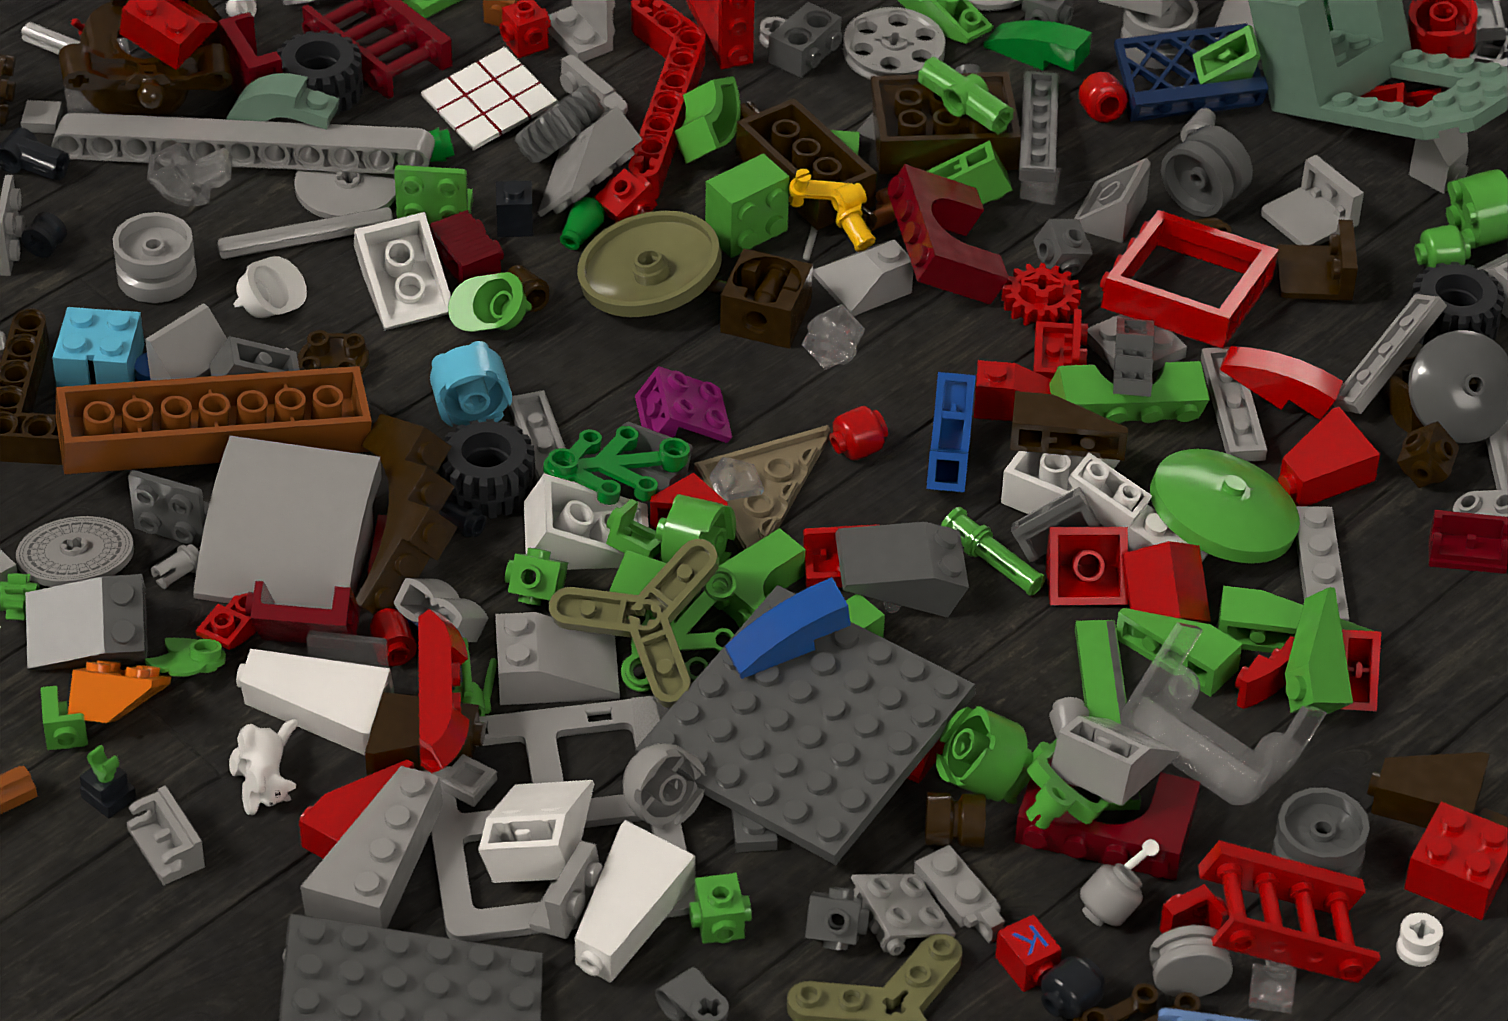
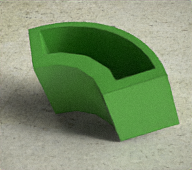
M734 76L711 80L683 95L686 105V117L682 126L674 132L679 150L683 154L686 164L725 146L734 137L737 131V121H740V98Z

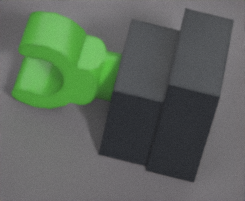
M99 745L87 755L91 768L79 776L81 783L80 793L82 799L110 819L136 799L135 787L128 782L127 773L119 767L117 756L114 755L108 759L105 756L103 746Z

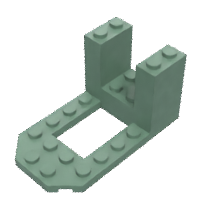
M1248 0L1264 76H1266L1269 87L1268 95L1272 111L1419 140L1440 138L1439 131L1459 127L1460 133L1475 131L1508 110V67L1500 66L1499 63L1486 64L1475 62L1471 58L1457 59L1448 57L1447 54L1434 55L1422 53L1419 49L1412 50L1402 0H1328L1333 31H1329L1323 0ZM1391 77L1450 88L1445 92L1434 95L1433 100L1422 107L1407 106L1402 102L1380 101L1376 97H1360Z

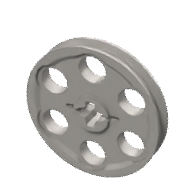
M879 8L867 11L849 23L844 33L843 54L846 62L855 72L870 80L871 76L918 75L925 62H917L913 59L918 57L926 59L936 57L943 62L945 37L938 24L924 14L904 8ZM902 22L906 25L902 27H896L891 25V23ZM870 29L873 30L874 33L864 34L861 33L860 30ZM929 36L933 39L929 41H923L918 39L917 37ZM863 50L870 52L871 54L861 56L856 54L855 52ZM894 65L898 68L894 70L884 69L882 66Z

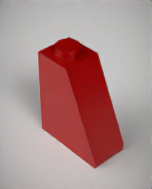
M1336 407L1283 457L1278 482L1291 496L1296 506H1308L1375 481L1380 453L1340 407Z

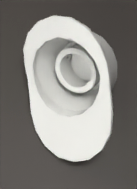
M279 256L253 262L247 266L246 273L237 282L236 289L239 298L234 302L235 308L243 306L256 318H267L295 310L304 304L307 297L304 278L295 265Z

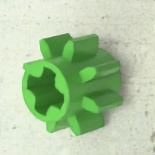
M8 573V582L0 581V611H6V620H26L25 592L41 589L39 583H30V574Z

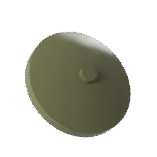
M653 211L621 220L598 234L583 251L579 259L577 273L584 296L597 309L616 316L644 317L673 310L700 295L718 274L722 262V253L714 229L703 219L679 211Z

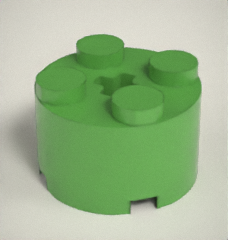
M1488 170L1448 182L1447 188L1451 200V206L1446 208L1448 223L1457 226L1460 231L1466 232L1471 249L1508 239V179L1501 170Z
M681 494L676 495L668 517L661 518L656 528V539L661 541L660 561L667 563L685 543L693 539H705L711 542L718 554L719 565L729 560L731 553L725 552L728 539L735 540L736 518L734 510L722 503Z
M976 706L975 709L965 707L950 719L941 735L940 741L944 742L945 746L943 755H936V766L940 777L946 782L974 794H985L986 799L1000 801L1006 796L1007 791L1016 782L1020 773L1026 771L1031 765L1033 753L1027 748V736L1020 724L980 706Z

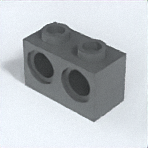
M807 2L769 35L768 62L802 78L812 68H816L824 57L831 51H835L841 44V17Z

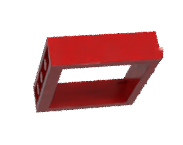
M686 0L698 26L705 32V39L720 69L753 63L755 0Z
M1158 210L1149 222L1145 221L1143 223L1139 236L1131 238L1125 254L1118 255L1111 272L1106 271L1100 283V287L1104 291L1101 308L1133 319L1154 321V326L1224 349L1272 281L1279 249ZM1157 245L1244 274L1219 309L1132 280V277Z

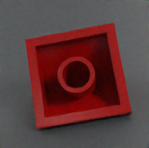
M1049 527L1046 555L1049 605H1128L1122 557L1123 553L1128 552V527Z
M1168 541L1122 554L1130 609L1200 623L1211 622L1200 545Z

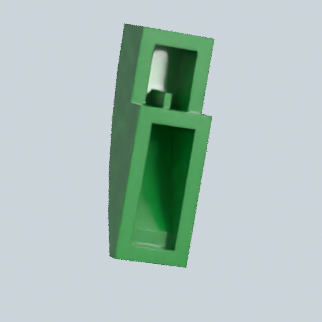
M1014 21L1000 24L984 41V48L1042 71L1049 63L1074 72L1090 54L1092 32L1049 21Z

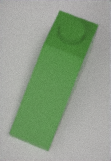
M990 141L927 171L977 188L982 205L989 201H996L1012 191L1007 171Z
M1328 587L1305 598L1285 671L1286 694L1289 699L1291 713H1332L1353 704L1334 587Z
M1122 608L1118 612L1116 628L1118 641L1209 697L1222 687L1239 669L1242 643L1210 624Z

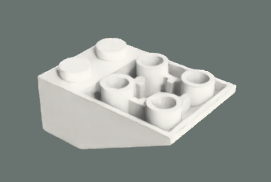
M593 780L517 784L513 786L487 817L479 846L480 855L493 883L558 879L582 839L594 788Z

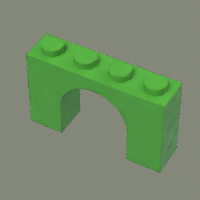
M780 528L719 565V567L727 568L734 574L736 589L730 599L723 602L717 601L714 606L727 613L741 628L777 585L785 589L804 577L806 549ZM718 580L712 584L716 592L722 593L727 590V585L723 581ZM855 594L847 599L850 622L883 638L885 614L862 595Z

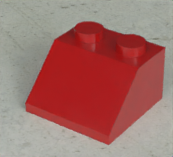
M130 0L122 8L119 34L177 70L217 28L218 23L182 0Z

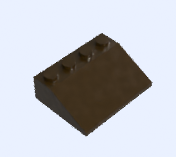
M1009 72L960 73L965 77L970 74L979 75L987 84L990 94L1014 109L1013 119L1008 124L1006 130L999 134L989 130L966 113L960 117L952 115L944 106L942 97L918 82V75L871 76L875 146L879 174L898 175L905 164L928 171L987 141L991 142L1006 170H1019L1021 133Z

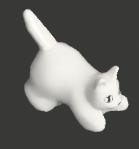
M296 719L285 722L278 734L271 728H259L253 724L245 725L240 730L237 738L239 747L231 754L229 768L233 776L242 775L246 778L242 786V799L244 809L248 815L256 814L259 803L269 807L282 801L288 802L291 800L290 795L287 793L295 789L296 784L281 777L279 765L283 754V747L298 726Z

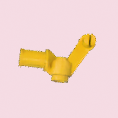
M799 169L789 186L791 194L789 202H791V205L794 207L802 206L804 198L831 200L834 209L838 211L836 224L839 228L844 229L854 245V249L857 252H861L871 247L875 243L876 238L872 235L861 217V206L867 201L862 185L860 183L810 180L811 174H809V171L807 169Z

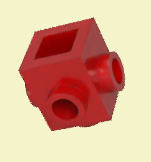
M521 0L502 7V22L499 24L500 33L504 42L518 58L548 49V28L551 27V20L544 8L541 9L535 0Z
M625 168L616 177L610 179L606 186L594 197L603 206L605 215L614 223L638 214L652 212L658 205L651 194L654 188L649 181L641 174H638L636 177L633 176Z

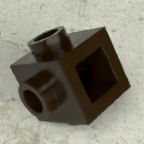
M1436 421L1407 434L1397 463L1418 488L1432 483L1438 484L1451 475L1460 446L1442 425Z

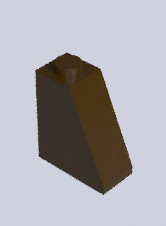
M383 692L365 750L366 775L369 776L407 759L414 763L415 770L426 771L421 766L419 697ZM461 702V714L469 719L468 734L461 750L447 766L454 765L463 754L473 758L476 746L482 747L486 724L479 720V705Z
M1471 752L1385 758L1381 773L1373 772L1370 779L1367 795L1374 797L1371 814L1427 828L1441 801L1474 814L1490 754Z

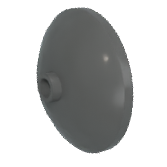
M1452 331L1432 339L1416 356L1409 374V398L1417 418L1424 426L1438 421L1456 443L1477 442L1495 434L1508 420V355L1491 338L1474 331ZM1472 378L1477 382L1475 392L1469 387V381Z

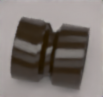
M927 792L925 845L948 846L953 839H957L960 846L983 848L986 795L966 793L962 794L960 799L956 801L950 793Z

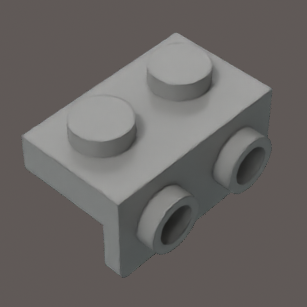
M584 841L579 842L558 879L553 880L530 918V929L567 939L592 897L603 870L602 864L599 863L596 844Z

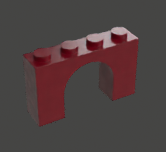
M905 164L898 175L890 181L887 192L917 281L991 305L1009 279L1001 255L965 244L944 230L946 229L964 236L968 235L984 211L977 188Z
M1053 757L1048 762L1050 766L1052 764ZM1160 772L1149 809L1140 818L1132 822L1105 824L1093 820L1090 824H1085L1067 811L1063 816L1055 817L1047 829H1041L1035 826V823L1041 818L1040 814L1032 822L1026 815L1029 807H1032L1036 802V794L1041 789L1031 779L1018 813L1015 843L1027 845L1035 849L1065 854L1073 858H1082L1115 866L1117 863L1126 864L1142 850L1145 841L1152 839L1158 842L1159 852L1154 856H1147L1131 870L1149 874L1153 877H1162L1176 881L1196 812L1201 781ZM1068 784L1071 788L1075 789V786Z

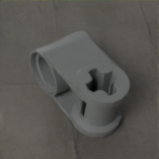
M694 967L689 968L656 990L655 994L659 1006L672 1021H727L726 1019L729 1014L728 1001Z

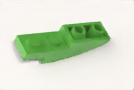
M898 0L906 9L919 12L932 19L941 28L944 36L955 41L967 44L988 33L993 28V25L969 0Z

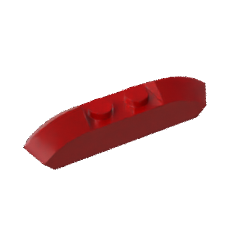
M428 609L418 617L419 738L421 766L433 774L444 769L457 756L468 734L469 719L461 714L460 692H453L452 688L460 686V666L468 659L465 642L457 628L442 614Z

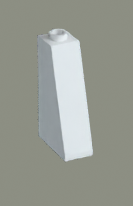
M250 649L246 663H241L238 668L236 679L237 687L242 689L246 705L286 722L296 719L298 721L297 727L365 755L383 692L394 693L389 668Z
M625 820L619 828L575 936L576 965L580 966L587 974L597 975L611 983L695 883V855Z

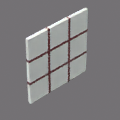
M505 47L421 92L422 97L473 150L558 103L554 96Z

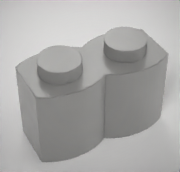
M405 578L394 600L397 610L404 617L414 622H418V617L428 609L442 614L457 628L462 638H467L468 642L478 641L488 620L487 614L477 603L459 598L457 592L448 583L439 579Z

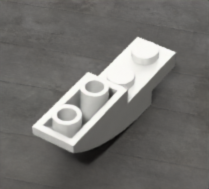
M1091 453L1086 455L1069 476L1068 481L1073 489L1080 487L1103 527H1128V550L1133 551L1168 541L1189 544L1177 536L1162 521L1156 510L1148 505L1152 498L1151 494ZM1201 551L1202 562L1208 555V553Z

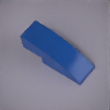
M831 577L795 594L761 615L725 645L726 652L741 679L814 651L815 639L851 626L848 604Z

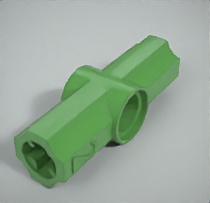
M936 57L926 60L924 66L918 72V82L942 97L946 109L956 117L966 113L996 134L1005 131L1013 119L1014 109L990 94L987 84L979 75L970 74L965 77Z

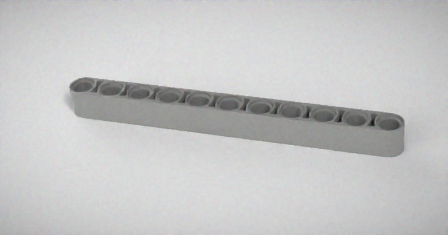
M68 113L64 115L52 140L53 148L69 153L70 159L385 174H394L396 165L429 167L435 145V140L431 133L420 128L329 124L327 129H323L307 123Z

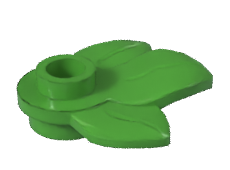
M166 637L165 646L169 653L159 657L145 658L147 666L159 667L162 673L169 672L170 676L187 677L200 672L210 673L216 671L218 667L226 662V653L222 650L221 643L216 640Z

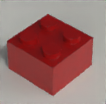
M1441 801L1411 856L1404 889L1483 920L1508 871V828Z

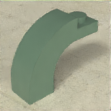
M288 73L271 74L258 78L242 91L226 120L268 121L276 117H285L327 129L338 110L339 98L306 88L308 77Z

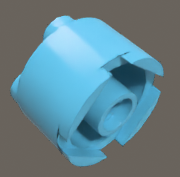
M475 341L470 345L460 346L446 353L439 354L432 360L430 382L440 417L447 425L453 427V424H463L467 426L470 425V421L474 420L486 422V419H494V422H499L503 418V411L508 404L510 406L512 403V392L502 359L495 351L489 348L487 343Z

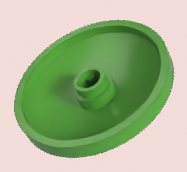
M1208 449L1182 450L1166 457L1159 464L1151 481V501L1162 521L1181 539L1189 544L1200 545L1201 551L1215 557L1240 563L1268 562L1285 554L1298 533L1300 518L1291 496L1271 475L1239 457Z

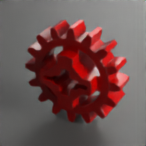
M1041 263L1039 268L1036 269L1031 264H1026V271L1024 272L1015 268L1013 276H1008L1009 279L1002 288L1003 309L1005 311H1012L1011 318L1013 320L1020 317L1024 318L1023 325L1025 326L1031 322L1036 323V321L1057 322V320L1068 323L1070 315H1074V309H1078V306H1080L1081 290H1078L1079 281L1071 280V272L1069 271L1062 274L1059 273V266L1057 265L1050 270L1046 268L1045 263Z

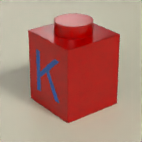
M1033 914L998 931L995 957L1023 992L1035 986H1041L1044 974L1060 962L1062 949Z

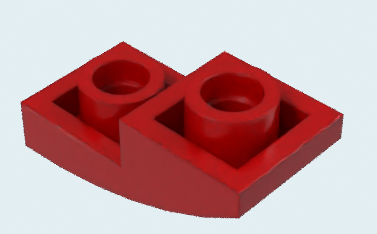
M248 593L235 595L226 607L217 604L196 629V635L204 639L216 640L221 643L222 647L228 650L239 646L253 636L257 630L252 626L250 616L246 615L245 610Z
M1290 636L1281 649L1276 647L1269 659L1258 654L1250 667L1244 666L1241 669L1235 682V688L1239 689L1236 706L1242 709L1253 706L1269 698L1286 685L1285 671L1295 637Z

